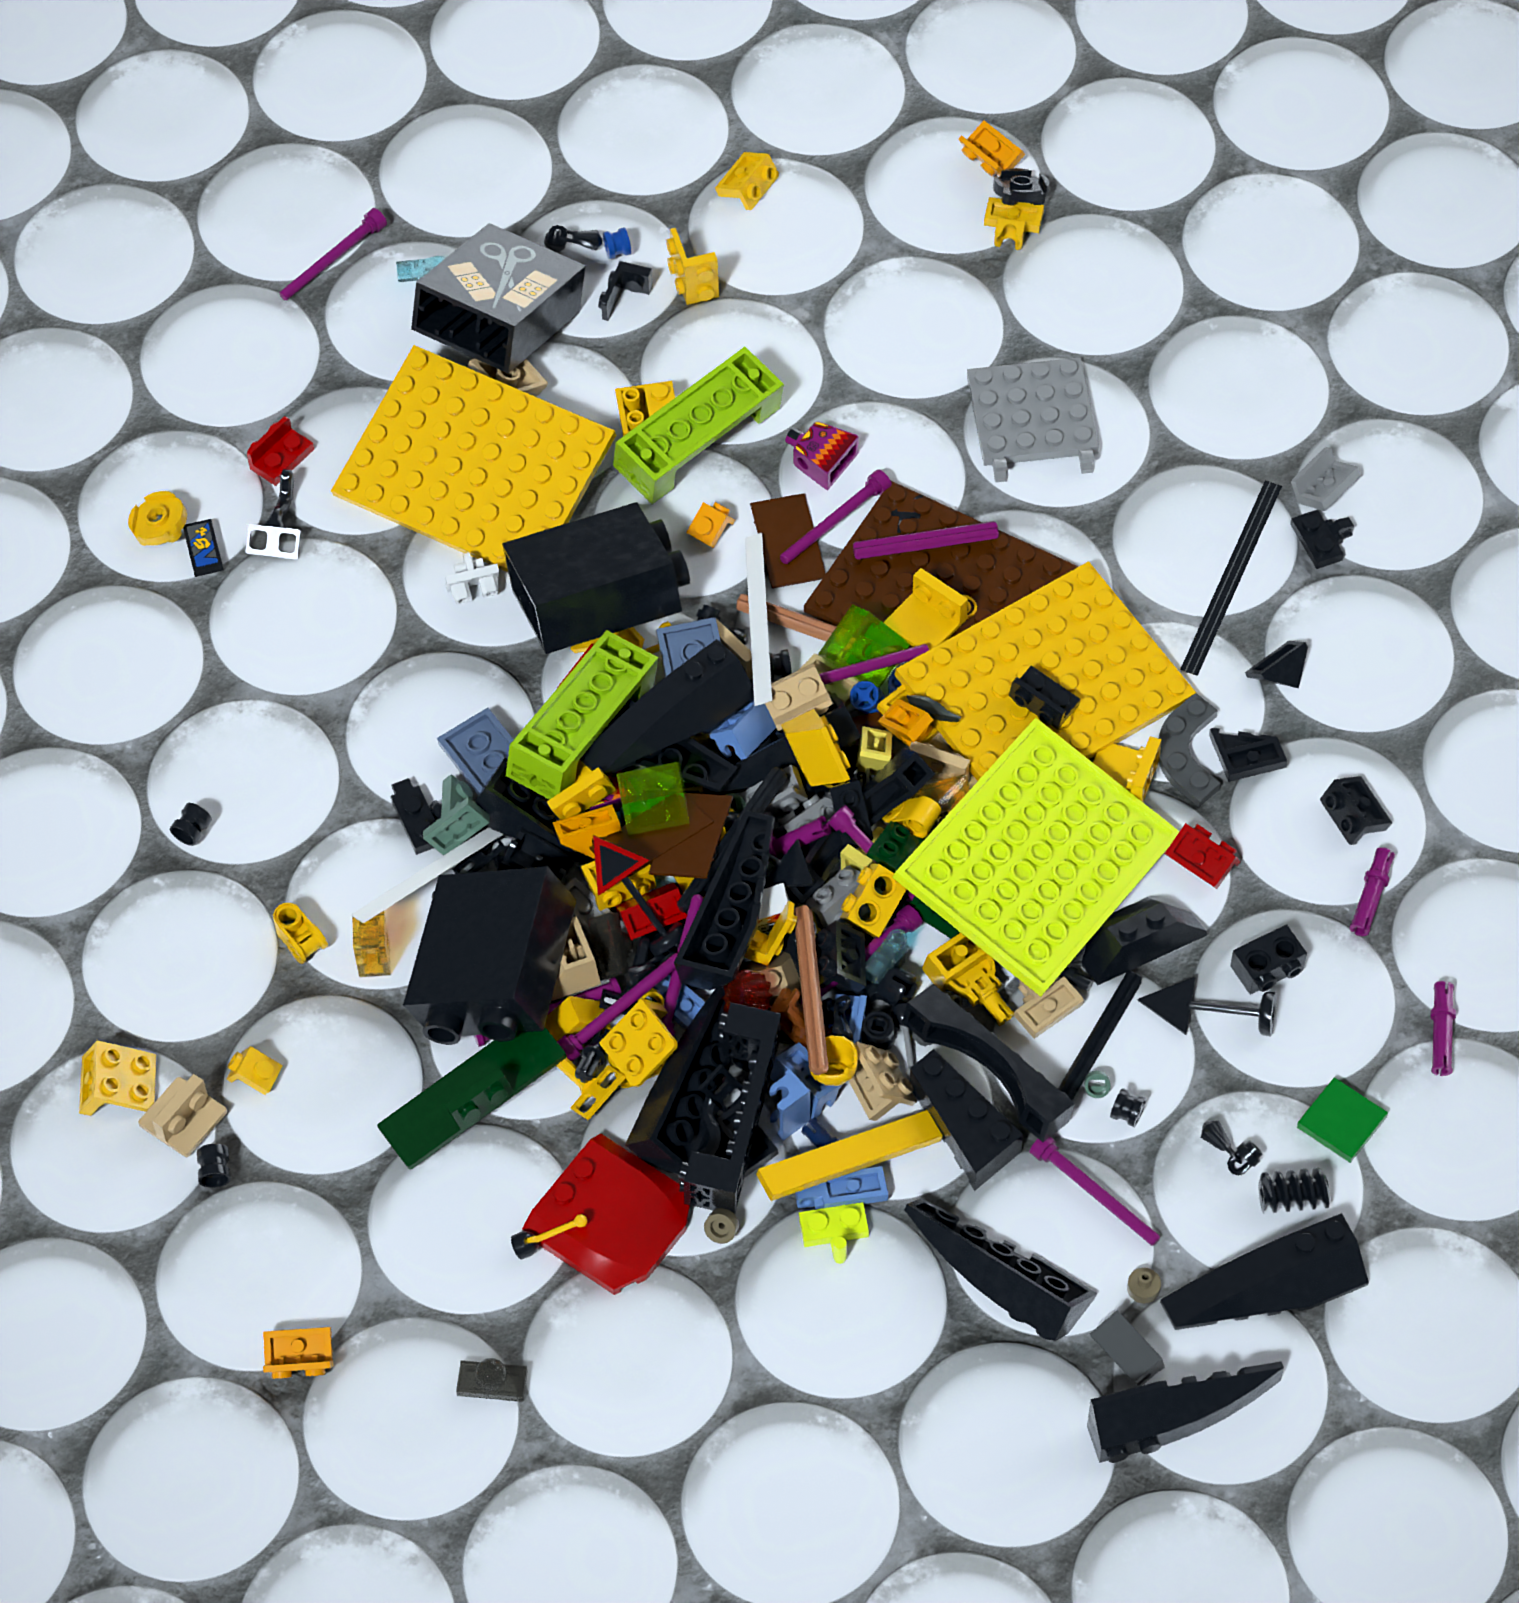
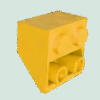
M672 381L615 389L623 436L675 398Z
M812 709L781 724L804 777L810 786L850 780L846 769L851 766L843 750L841 751L836 742L838 741L837 735L832 725L828 723L825 715L819 717L816 711Z

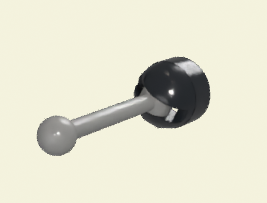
M901 1003L891 1008V1017L894 1025L899 1029H903L908 1063L906 1076L910 1078V1068L914 1065L910 1031L902 1023L907 1003Z

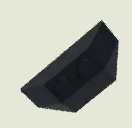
M1147 897L1114 912L1086 944L1082 967L1098 986L1207 936V931L1191 912Z

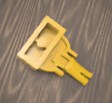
M959 933L927 955L922 970L941 991L947 989L953 991L960 997L966 998L972 1007L977 1004L984 1005L999 1026L1005 1023L1004 1020L1007 1022L1014 1016L1015 1012L1010 1009L997 992L1003 983L996 976V966L993 958L962 933Z

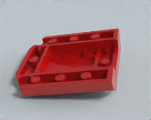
M600 1133L588 1141L531 1210L522 1231H530L537 1236L573 1221L579 1214L585 1215L587 1217L586 1226L582 1228L576 1226L540 1241L539 1246L613 1295L621 1292L622 1288L634 1282L639 1284L650 1277L686 1232L690 1205L684 1204V1192L679 1191V1183Z

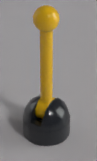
M579 1214L573 1221L537 1236L530 1231L514 1234L511 1236L513 1250L519 1259L528 1258L537 1252L540 1241L576 1226L580 1228L586 1226L587 1217Z

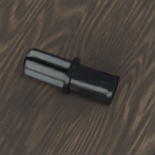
M603 1029L593 1036L590 1044L583 1048L582 1059L575 1071V1077L580 1079L582 1083L593 1080L599 1066L605 1063L607 1058L606 1052L599 1042L610 1030L605 1029L601 1038L600 1035Z

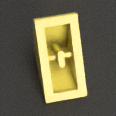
M862 726L855 767H858V772L864 773L868 768L871 775H876L879 770H882L890 762L892 733Z

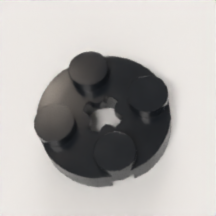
M1020 168L1005 169L1001 171V176L998 177L997 174L994 176L993 191L1002 197L1001 202L1006 205H1016L1018 202L1042 205L1045 203V197L1048 195L1049 180L1042 174H1039V178L1031 176L1032 170Z

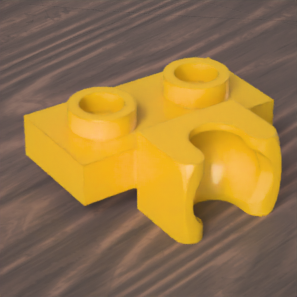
M989 197L984 217V226L996 227L994 245L1000 247L1003 240L1010 238L1015 241V249L1021 250L1025 232L1039 233L1044 205H1034L1025 202H1018L1016 205H1006L999 198Z

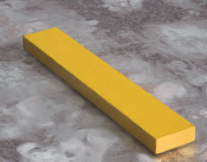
M925 1110L759 1168L756 1176L770 1201L935 1144L941 1141L943 1135L929 1111Z

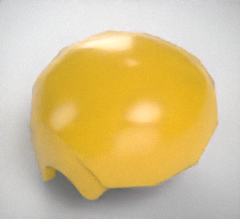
M831 1035L825 1037L829 1068L827 1073L814 1075L811 1071L810 1073L816 1081L826 1086H841L855 1075L858 1066V1055L855 1045L851 1040L844 1036Z

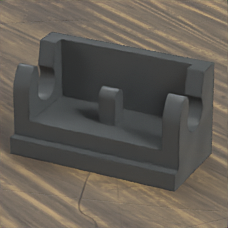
M1118 1310L1090 1333L1091 1338L1100 1345L1135 1385L1142 1386L1156 1373L1165 1368L1162 1357Z

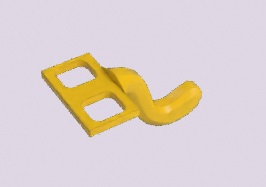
M565 1058L556 1065L558 1069L580 1088L582 1095L570 1108L587 1121L626 1077L618 1070L607 1065L597 1078H593V1080L587 1083H582L580 1079L575 1077L577 1067L569 1059ZM610 1073L617 1075L609 1087L603 1088L600 1086ZM589 1097L595 1098V1103L587 1112L583 1113L579 1110L580 1106Z

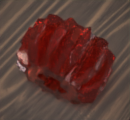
M745 969L738 971L734 980L729 982L728 985L723 986L725 996L722 997V1000L726 1003L724 1012L728 1013L731 1002L763 1010L771 1008L769 1003L770 998L773 996V994L769 993L771 982L766 981L765 974Z

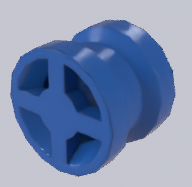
M625 227L619 228L614 233L609 231L603 232V243L609 260L614 259L619 254L631 255L630 240Z
M861 681L855 684L850 691L852 705L863 714L879 712L876 709L877 704L885 698L882 690L870 681Z

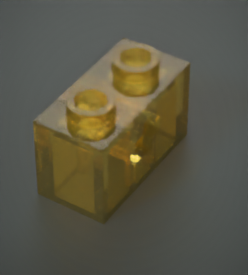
M384 911L365 923L352 916L353 949L359 977L391 975L390 940Z

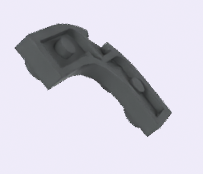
M1195 693L1167 717L1162 725L1158 739H1162L1159 765L1163 774L1180 793L1199 808L1220 790L1221 783L1198 765L1190 753L1189 743L1217 717L1218 712L1217 709Z

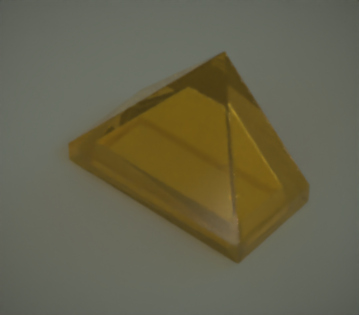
M963 774L924 785L909 799L926 796L939 804L942 810L941 813L951 811L970 790L967 775Z

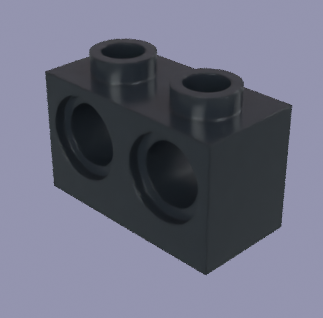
M1286 924L1233 950L1230 967L1251 995L1258 991L1264 992L1271 989L1276 982L1286 977L1290 979L1299 975L1304 969L1307 952ZM1278 954H1286L1289 957H1281ZM1251 967H1259L1262 970L1257 971L1252 969Z

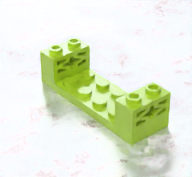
M744 346L616 441L613 466L651 504H654L674 489L676 470L748 416H751L760 424L779 410L784 384Z
M606 630L511 742L506 776L549 800L574 784L579 759L629 699L636 702L653 688L659 657Z

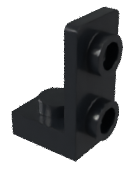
M619 261L616 270L610 272L606 292H602L599 298L598 308L602 309V320H609L622 289L635 293L650 294L653 287L652 268Z
M850 777V780L846 782L822 785L825 797L832 801L834 813L846 805L854 813L855 824L872 841L873 834L860 781ZM839 830L844 847L847 844L851 846L858 845L846 832L842 833Z

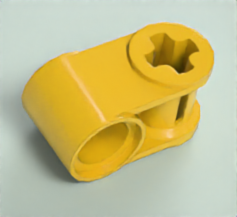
M920 796L902 802L882 817L885 823H890V821L897 822L905 826L914 836L925 838L942 810L933 799Z
M283 903L275 909L273 919L276 934L300 964L305 963L306 958L318 949L328 947L322 932L316 925L311 923L297 905ZM287 920H293V921H294L292 924H288V925L282 924L283 922H285V921H287Z

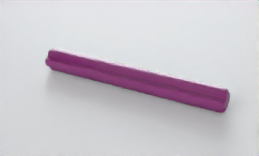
M992 521L854 542L853 553L855 559H863L998 538L999 531L997 523Z

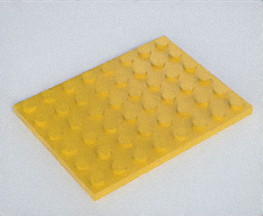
M413 345L332 487L331 492L333 496L460 552H469L470 556L476 559L483 558L485 563L490 565L497 564L499 569L508 572L502 543L569 523L617 435L615 430Z
M1089 561L895 669L894 674L910 695L928 697L940 703L949 712L961 717L959 722L934 719L932 724L955 753L970 760L969 771L977 781L1035 718L1040 720L1036 714L1027 708L1020 707L1009 697L1013 680L1016 677L1020 679L1030 666H1033L1081 699L1079 706L1059 729L1052 725H1045L1088 759L1095 757L1098 752L1113 743L1121 742L1171 713L1196 693Z

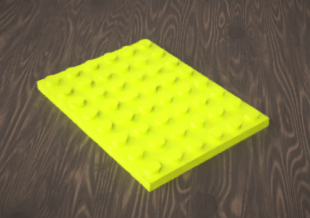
M1035 718L898 868L892 878L1042 997L1166 852L1180 831Z

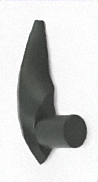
M907 695L908 702L911 705L926 711L933 719L948 722H959L961 719L960 716L949 712L940 703L928 697Z

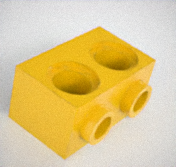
M870 864L869 867L865 866L857 878L859 883L854 894L850 893L845 898L841 906L843 913L840 918L869 936L879 938L907 889L892 878L895 873L882 865ZM880 876L886 881V889L881 894L877 893L874 888L875 880ZM863 904H867L871 911L870 917L866 921H862L858 914L859 908Z

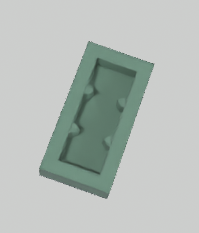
M452 774L443 780L441 818L423 831V839L443 856L490 823V815L473 801V792L464 781L460 782Z

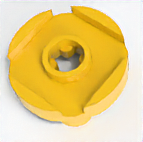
M169 491L151 493L144 497L145 502L139 507L136 504L132 508L128 518V525L141 545H160L166 542H175L181 537V530L187 520V509L173 493ZM159 515H162V518L160 520L153 522L154 520L158 519Z

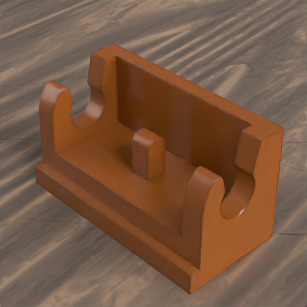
M784 988L781 990L770 1011L781 1013V1030L795 1044L800 1042L807 1049L803 1005L798 1001L800 991L797 988H794L793 991L789 988ZM824 1025L825 1037L831 1036L832 1026L828 1028Z

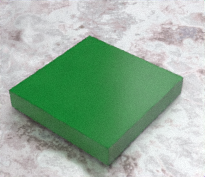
M1334 1077L1298 1121L1297 1128L1351 1163L1387 1118L1388 1112Z

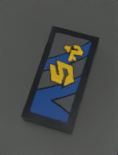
M211 519L185 524L183 531L195 577L224 571Z

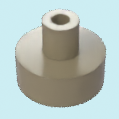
M723 1208L713 1210L704 1223V1231L707 1237L719 1244L730 1242L739 1229V1221L736 1215L730 1210Z
M1138 1268L1130 1274L1127 1291L1134 1301L1146 1304L1154 1301L1159 1296L1161 1279L1154 1270Z

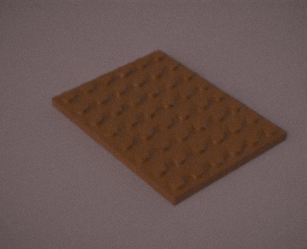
M891 481L892 486L881 494L804 604V613L859 635L864 634L872 621L884 628V621L913 593V575L922 568L958 593L972 597L977 604V611L974 616L967 619L950 637L952 638L1079 566L998 530L999 534L996 539L855 559L853 553L854 542L983 523L924 495L923 498L913 499L921 494ZM896 509L899 512H916L920 514V519H903L899 524L900 534L897 533L899 516H891V512ZM969 599L968 602H970L971 604V610L969 613H967V615L972 613V611L974 610V605ZM908 643L904 648L897 645L892 646L901 650L912 648Z

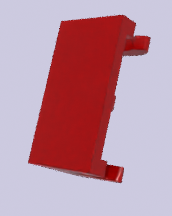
M673 882L642 895L664 927L687 917V914L681 912L677 906V901L680 899L681 894L679 888ZM634 898L615 906L630 940L657 930Z

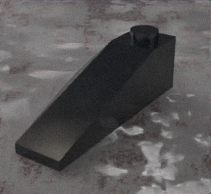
M505 757L474 801L490 815V823L487 826L492 830L514 838L517 837L522 828H525L576 858V861L585 863L589 856L560 843L553 826V822L560 819L547 803L549 799L506 776L508 759Z

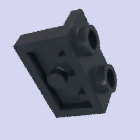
M1030 666L1020 679L1016 677L1013 680L1009 692V697L1017 705L1027 708L1036 714L1043 723L1052 725L1056 729L1062 726L1079 706L1081 700L1033 666Z
M1361 776L1334 779L1320 798L1321 803L1349 845L1357 844L1364 834L1387 831L1392 824V821Z
M836 920L819 931L815 938L820 988H824L835 981L859 992L866 987L865 933Z

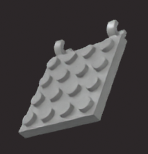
M1081 358L967 369V380L983 465L993 466L995 483L1007 482V463L1079 456L1081 473H1093L1092 462H1094V454H1099V443Z

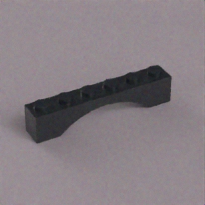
M903 748L862 788L871 827L888 812L914 796L935 775L917 752ZM831 826V834L802 847L815 886L786 888L787 894L791 899L803 904L825 883L831 871L841 859L840 852L845 848L842 845L839 830L835 831Z
M932 984L907 1003L902 1023L924 1042L958 1050L989 1069L1010 1094L1017 1111L1019 1123L1040 1141H1046L1069 1122L1075 1103L1064 1092H1061L1050 1083L1042 1073L1036 1071L1024 1061L1018 1053L999 1040L993 1032H990L980 1024L972 1014L966 1012L954 1002L947 993Z

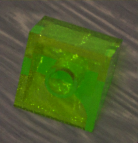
M852 604L818 654L836 667L841 668L905 650L910 644L872 613ZM895 665L857 675L854 678L860 682L870 681L880 688Z
M680 762L616 774L628 835L690 823Z

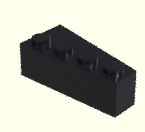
M934 1049L910 1068V1082L914 1088V1095L924 1111H929L943 1135L942 1140L948 1144L954 1154L955 1161L960 1169H963L974 1191L1022 1152L1023 1133Z

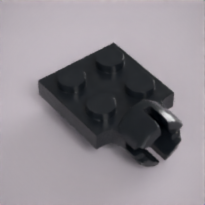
M866 933L865 946L874 939ZM886 945L866 961V987L857 992L839 983L835 988L847 995L867 996L868 1007L875 1000H882L891 1006L907 1003L902 1000L903 997L909 1000L912 999L917 988V978L901 968L905 963V955Z

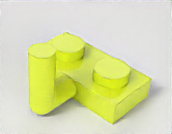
M863 1202L799 1212V1223L804 1247L831 1243L833 1258L836 1263L841 1264L846 1261L847 1240L869 1237Z

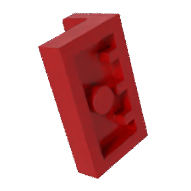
M284 416L278 422L272 424L268 432L258 441L250 445L247 450L250 470L276 486L280 483V475L283 469L293 470L314 450L313 442L293 430L290 419Z
M1185 823L1164 854L1215 889H1218L1234 865L1238 867L1241 862L1234 856L1237 850L1224 841H1221L1218 845L1209 838L1212 833L1202 826L1196 824L1192 828Z

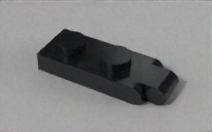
M409 778L391 784L394 795L390 796L392 805L415 854L433 849L434 847L423 839V831L436 822L420 786L413 787Z

